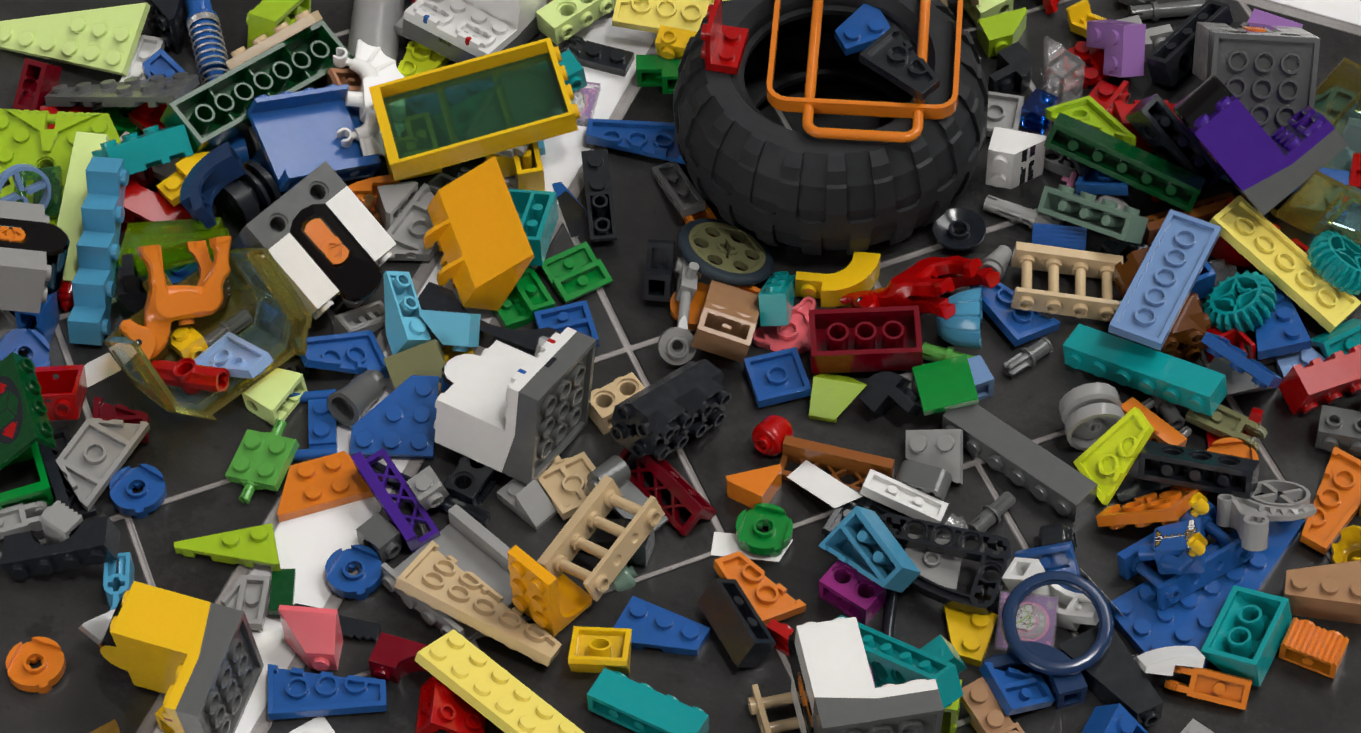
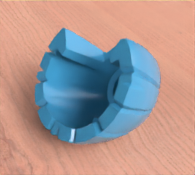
M981 287L967 289L948 297L949 303L955 304L956 312L947 320L937 315L935 316L938 335L944 341L955 346L982 349L980 323H983Z

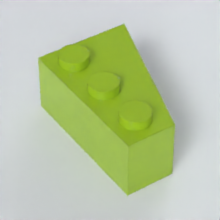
M262 0L253 10L249 11L246 17V24L248 25L247 49L254 46L252 40L263 34H266L268 38L275 34L273 30L275 27L284 22L291 25L296 22V15L307 9L311 12V0Z

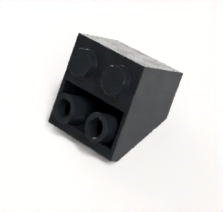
M145 0L150 5L149 19L147 20L149 29L152 33H157L161 38L165 39L166 48L170 47L177 55L180 54L188 33L184 0Z

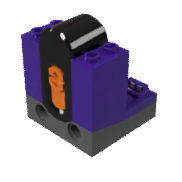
M1211 75L1173 107V111L1181 123L1241 195L1243 194L1246 201L1263 216L1349 146L1329 120L1309 105L1294 114L1288 120V126L1285 128L1281 126L1271 134V139L1239 99L1215 75Z

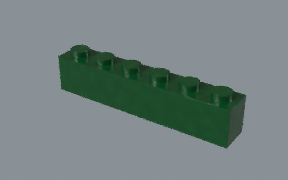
M1061 112L1057 116L1044 146L1187 212H1191L1206 178Z

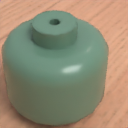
M627 564L610 584L613 590L621 592L636 585L634 578L638 575L633 566L628 567Z

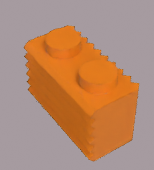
M1295 617L1281 643L1278 657L1335 679L1346 654L1349 639L1338 631H1327L1325 628L1321 629L1309 620H1299Z

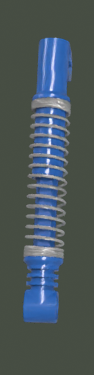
M184 0L188 16L187 28L191 37L190 41L194 50L193 54L202 86L206 84V80L209 82L228 72L229 67L226 64L228 60L227 50L220 28L221 24L217 13L212 9L211 0ZM243 132L227 140L241 158L242 164L249 160Z

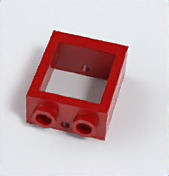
M84 365L35 367L43 401L47 407L49 421L79 419L87 392ZM58 374L59 378H55L53 375Z

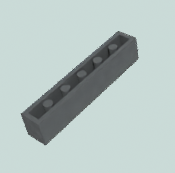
M978 404L951 409L943 415L942 429H962L963 447L971 455L978 456L987 462L993 470L1000 471L1009 477L1014 484L1030 491L1035 498L1055 508L1060 515L1067 516L1075 522L1095 502L1098 484Z

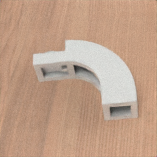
M1015 557L1003 575L1002 580L1009 591L1012 592L1024 579L1037 573L1045 572L1039 559ZM1057 584L1042 586L1030 593V595L1057 597L1055 625L1058 627L1077 631L1080 624L1097 625L1099 621L1096 609L1084 594L1071 592Z

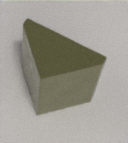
M436 339L384 358L394 389L411 375L439 376L441 379L440 383L449 380L444 373L446 359L441 342Z

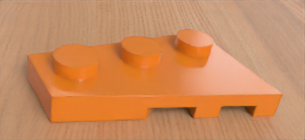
M737 551L714 560L713 567L721 579L737 580L765 626L772 618L779 622L805 612L806 604L800 599L797 601L786 593L787 589L780 583L776 585L764 575L765 571L742 552Z

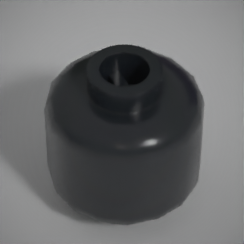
M1066 523L1043 525L1039 529V535L1034 537V548L1072 541L1074 551H1077L1075 530L1070 529Z

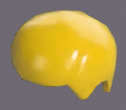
M1351 525L1340 530L1341 540L1338 543H1332V561L1334 564L1361 560V527Z

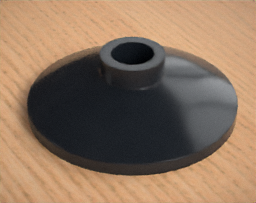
M965 208L948 209L939 219L933 222L932 230L936 241L945 248L955 251L975 248L984 240L986 235V225L982 217L976 212Z

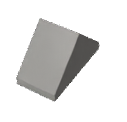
M408 181L377 186V207L386 231L417 193L418 182Z

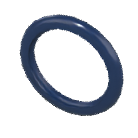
M1047 571L1024 579L1012 590L1002 610L1001 626L1004 639L1011 652L1022 663L1038 672L1064 676L1079 673L1090 668L1102 658L1113 636L1114 620L1109 603L1103 593L1093 583L1079 575L1066 571ZM1052 584L1066 585L1080 591L1092 602L1099 619V631L1095 642L1088 651L1073 660L1063 662L1049 661L1035 655L1023 644L1018 635L1016 616L1020 604L1033 590Z

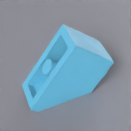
M420 310V317L443 345H452V351L469 352V347H478L481 314Z

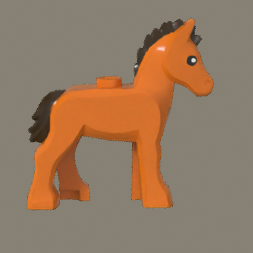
M231 236L209 239L210 247L214 252L213 262L209 255L206 240L185 243L187 252L191 253L199 268V278L196 286L166 284L161 245L155 244L136 248L140 259L143 260L148 271L149 292L144 308V326L138 325L131 319L123 320L119 325L120 332L127 339L130 348L133 350L131 357L136 359V369L144 366L148 368L153 360H163V357L167 355L168 346H171V323L173 321H178V326L195 324V318L220 313L227 307L232 293L229 291L233 287L231 283L232 278H227L231 272L229 265Z

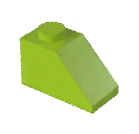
M1026 7L978 19L977 38L988 58L997 56L998 51L1016 43L1026 29Z

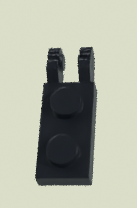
M574 35L566 40L567 47L563 46L560 50V53L570 50L581 66L623 77L626 76L634 60V52L585 41L582 37Z

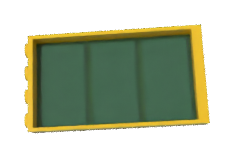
M549 37L369 87L394 181L577 131L576 120L581 117L577 103L571 104V100L574 99L571 84L565 85L564 82L568 80L565 66H559L558 63L562 61L559 47H553Z

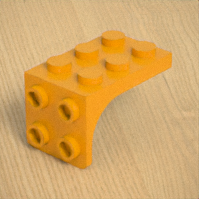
M517 545L507 552L513 604L551 636L555 637L592 605V597L565 574L562 573L557 579Z

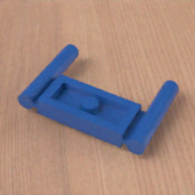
M336 389L305 391L301 395L299 403L308 402L309 449H298L293 461L312 460L338 453L337 420L331 415L327 406L328 396L334 393ZM293 393L290 394L288 397L298 396L301 393Z

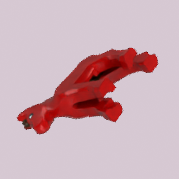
M958 255L944 258L929 257L918 261L912 267L892 278L886 287L853 292L841 297L840 302L845 304L844 308L919 305V312L921 314H936L947 320L955 314L956 308L955 304L949 303L948 298L940 297L945 292H953L956 289L975 285H982L992 289L1000 283V274L995 272L992 267L978 269L982 266L979 258L970 259Z

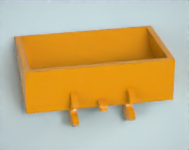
M494 156L437 191L427 207L434 227L425 233L423 244L426 250H428L437 242L439 252L443 251L444 253L440 260L443 268L437 274L439 286L443 287L452 279L453 289L457 288L463 307L499 311L534 258V253L497 159Z

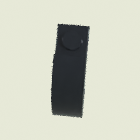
M133 254L122 255V266L118 267V274H116L118 298L128 310L144 317V308L149 292L148 281L139 274ZM185 281L167 285H187V282Z

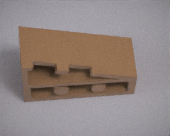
M1361 560L1286 570L1282 597L1289 599L1291 615L1361 624Z

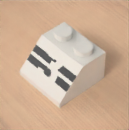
M994 127L988 148L985 184L1013 189L1042 175L1046 148L1044 144L1047 136Z

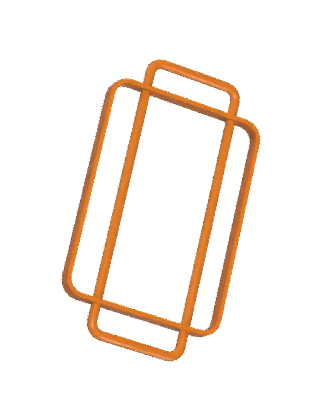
M775 0L767 74V100L777 110L803 113L802 125L807 134L821 139L906 143L916 140L921 135L924 119H944L956 111L959 90L963 0H958L953 94L948 102L936 105L925 104V100L921 102L915 97L914 103L815 98L824 0H813L804 98L779 95L773 89L781 0ZM920 0L917 56L923 58L927 63L931 0ZM814 113L912 118L913 121L911 130L898 132L817 127L813 124Z

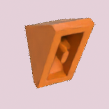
M781 464L726 476L727 497L752 509L756 504L769 503L782 485Z

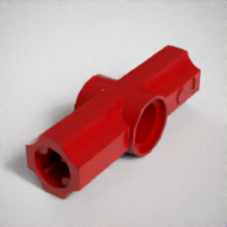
M183 358L178 362L153 360L149 367V379L153 384L182 387L186 394H195L201 390L226 392L230 385V373L226 368L197 365L192 358Z

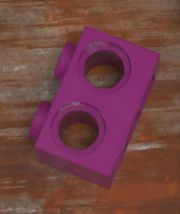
M838 559L819 580V597L848 616L856 617L857 621L861 624L867 625L886 603V588L881 587L858 572L854 567Z

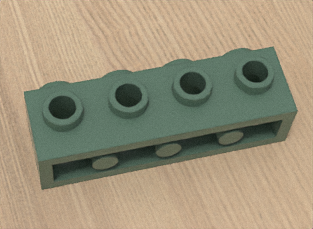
M1059 184L1058 188L1044 187L1037 209L1038 212L1123 241L1141 244L1149 218L1140 216V210L1124 206L1122 210L1117 208V202L1104 198L1102 202L1095 201L1096 195L1083 191L1080 192V195L1074 194L1075 188Z

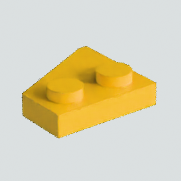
M943 604L948 638L964 663L981 667L998 622V614L979 615Z

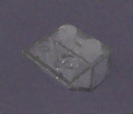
M1046 36L1043 40L1040 72L1042 101L1051 107L1082 98L1085 62L1079 56L1065 49L1059 42Z

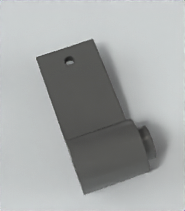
M617 455L611 456L587 475V487L590 492L602 477L606 475L615 481L623 498L641 506L648 500L630 482V469L626 462ZM612 508L620 518L633 519L635 516L620 508ZM665 515L661 518L659 524L654 527V532L668 522L669 519Z

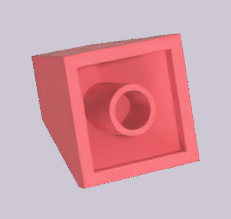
M279 605L278 610L285 642L308 668L317 671H338L343 646L338 610Z

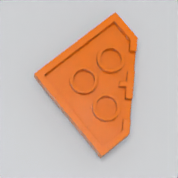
M1173 486L1170 487L1171 490L1160 493L1159 497H1157V493L1153 492L1134 498L1133 502L1124 504L1122 508H1120V504L1108 506L1096 516L1098 527L1109 526L1110 529L1114 530L1130 524H1135L1136 527H1146L1154 522H1161L1162 525L1177 523L1179 518L1192 508L1189 505V500L1195 493L1200 492L1206 496L1209 492Z

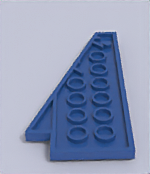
M1305 519L1269 521L1268 546L1266 550L1254 551V557L1247 562L1242 563L1164 610H1161L1158 606L1157 588L1147 580L1109 602L1114 620L1113 624L1139 654L1169 646H1195L1201 652L1233 585L1260 591L1304 527ZM1237 530L1228 534L1234 540L1240 538ZM1215 541L1208 545L1206 549L1213 554L1225 546ZM1159 573V575L1162 576L1165 580H1168L1173 576L1177 575ZM1206 658L1204 661L1203 668H1207L1210 664V661H1208Z

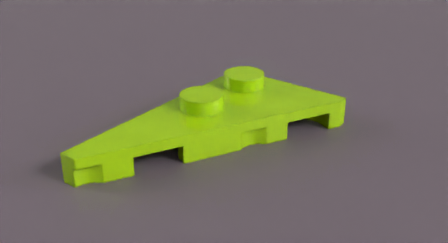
M1090 95L1045 108V117L1049 120L1055 121L1061 112L1136 146V136Z
M272 523L174 542L176 554H182L187 557L195 558L196 554L211 556L212 561L242 564L252 568L255 564L271 566L272 571H281Z

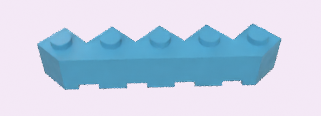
M92 157L85 170L88 194L81 207L83 232L76 245L79 269L72 281L74 307L68 317L67 326L69 343L101 346L106 335H109L111 331L110 312L112 298L115 296L116 291L114 279L116 263L120 257L119 238L121 223H123L125 217L123 205L125 188L129 182V171L125 169L124 159Z

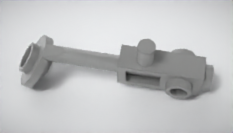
M677 257L673 270L674 273H678L675 300L680 301L677 327L669 328L663 332L658 342V350L661 357L672 365H683L689 362L694 357L697 349L691 346L694 335L688 330L690 304L697 290L698 279L701 278L702 274L698 272L699 265L697 263L690 262L688 264L683 257ZM676 341L682 343V347L678 350L672 348L673 343Z

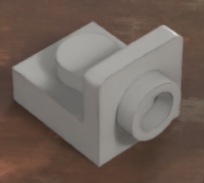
M430 465L406 481L415 494L416 499L426 511L439 506L444 501V498L450 495Z

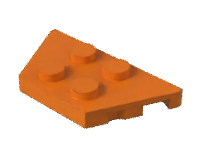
M345 451L290 465L277 511L279 522L371 498L374 495L357 471L351 456Z

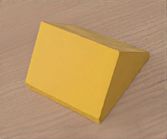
M574 626L568 656V665L571 672L601 673L604 668H607L613 672L619 671L623 674H630L632 629Z

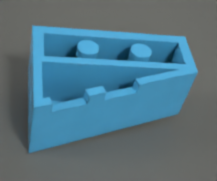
M855 506L818 545L838 557L839 560L854 567L858 572L881 587L902 593L921 574L920 570L876 512L859 506Z

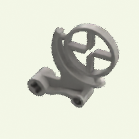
M1263 480L1258 482L1257 488L1250 499L1235 497L1230 494L1218 495L1216 524L1220 527L1236 529L1242 540V548L1257 552L1267 549L1269 521L1305 519L1316 514L1317 508H1315L1314 504H1310L1311 493L1306 487L1285 480ZM1278 491L1282 492V495L1279 497V503H1275ZM1262 492L1264 493L1263 495L1254 496V495H1256V494H1258V493H1262Z

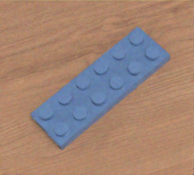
M1170 209L1112 318L1108 332L1161 351L1221 234L1222 227Z

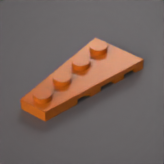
M1336 446L1333 448L1331 458L1313 503L1315 508H1317L1316 514L1307 518L1300 538V542L1323 555L1328 552L1332 543L1340 536V530L1347 527L1359 511L1361 505V460Z

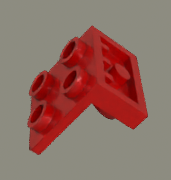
M715 0L713 5L709 4L708 23L703 24L701 29V40H705L702 46L701 58L705 59V70L737 75L749 37V29L722 25V0Z
M430 677L421 686L415 733L438 732L439 729L450 733L485 732L486 717L436 677Z

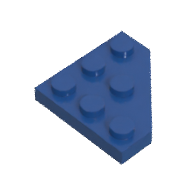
M411 375L352 426L350 455L353 456L361 451L364 457H369L384 448L390 458L434 459L436 443L434 422L437 413L435 402L440 393V377Z

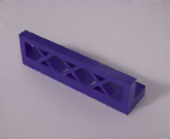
M384 448L366 459L361 451L351 456L357 471L394 527L400 531L402 539L411 552L416 551L441 535ZM384 459L387 464L385 473H375L371 465ZM388 481L400 483L401 487L398 495L387 492L386 486ZM402 502L414 504L415 508L412 516L401 513L400 506ZM416 523L427 524L431 531L417 538L414 527Z

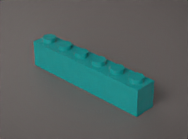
M1082 324L1077 325L1062 345L1065 364L1072 368L1092 373L1097 377L1106 378L1122 386L1131 387L1147 395L1159 397L1198 413L1212 416L1227 395L1225 374Z

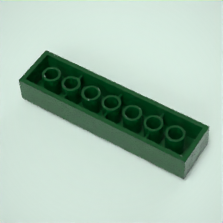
M321 20L169 103L160 121L166 128L184 124L193 153L207 152L252 127L247 111L254 98L260 95H278L285 91L298 92L306 88L317 89L323 87L326 83L327 70L337 68L333 63V55H336V48L343 47L346 49V47L327 24ZM347 50L348 58L354 59V57Z

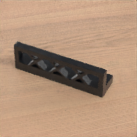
M67 426L53 430L55 440L65 437L66 441L61 449L55 447L52 449L39 442L37 444L56 501L61 500V504L65 503V506H69L72 509L76 500L79 499L72 490L64 487L67 481L56 464V459L71 441L70 433ZM94 505L89 512L85 509L77 511L78 515L81 514L83 519L97 515Z

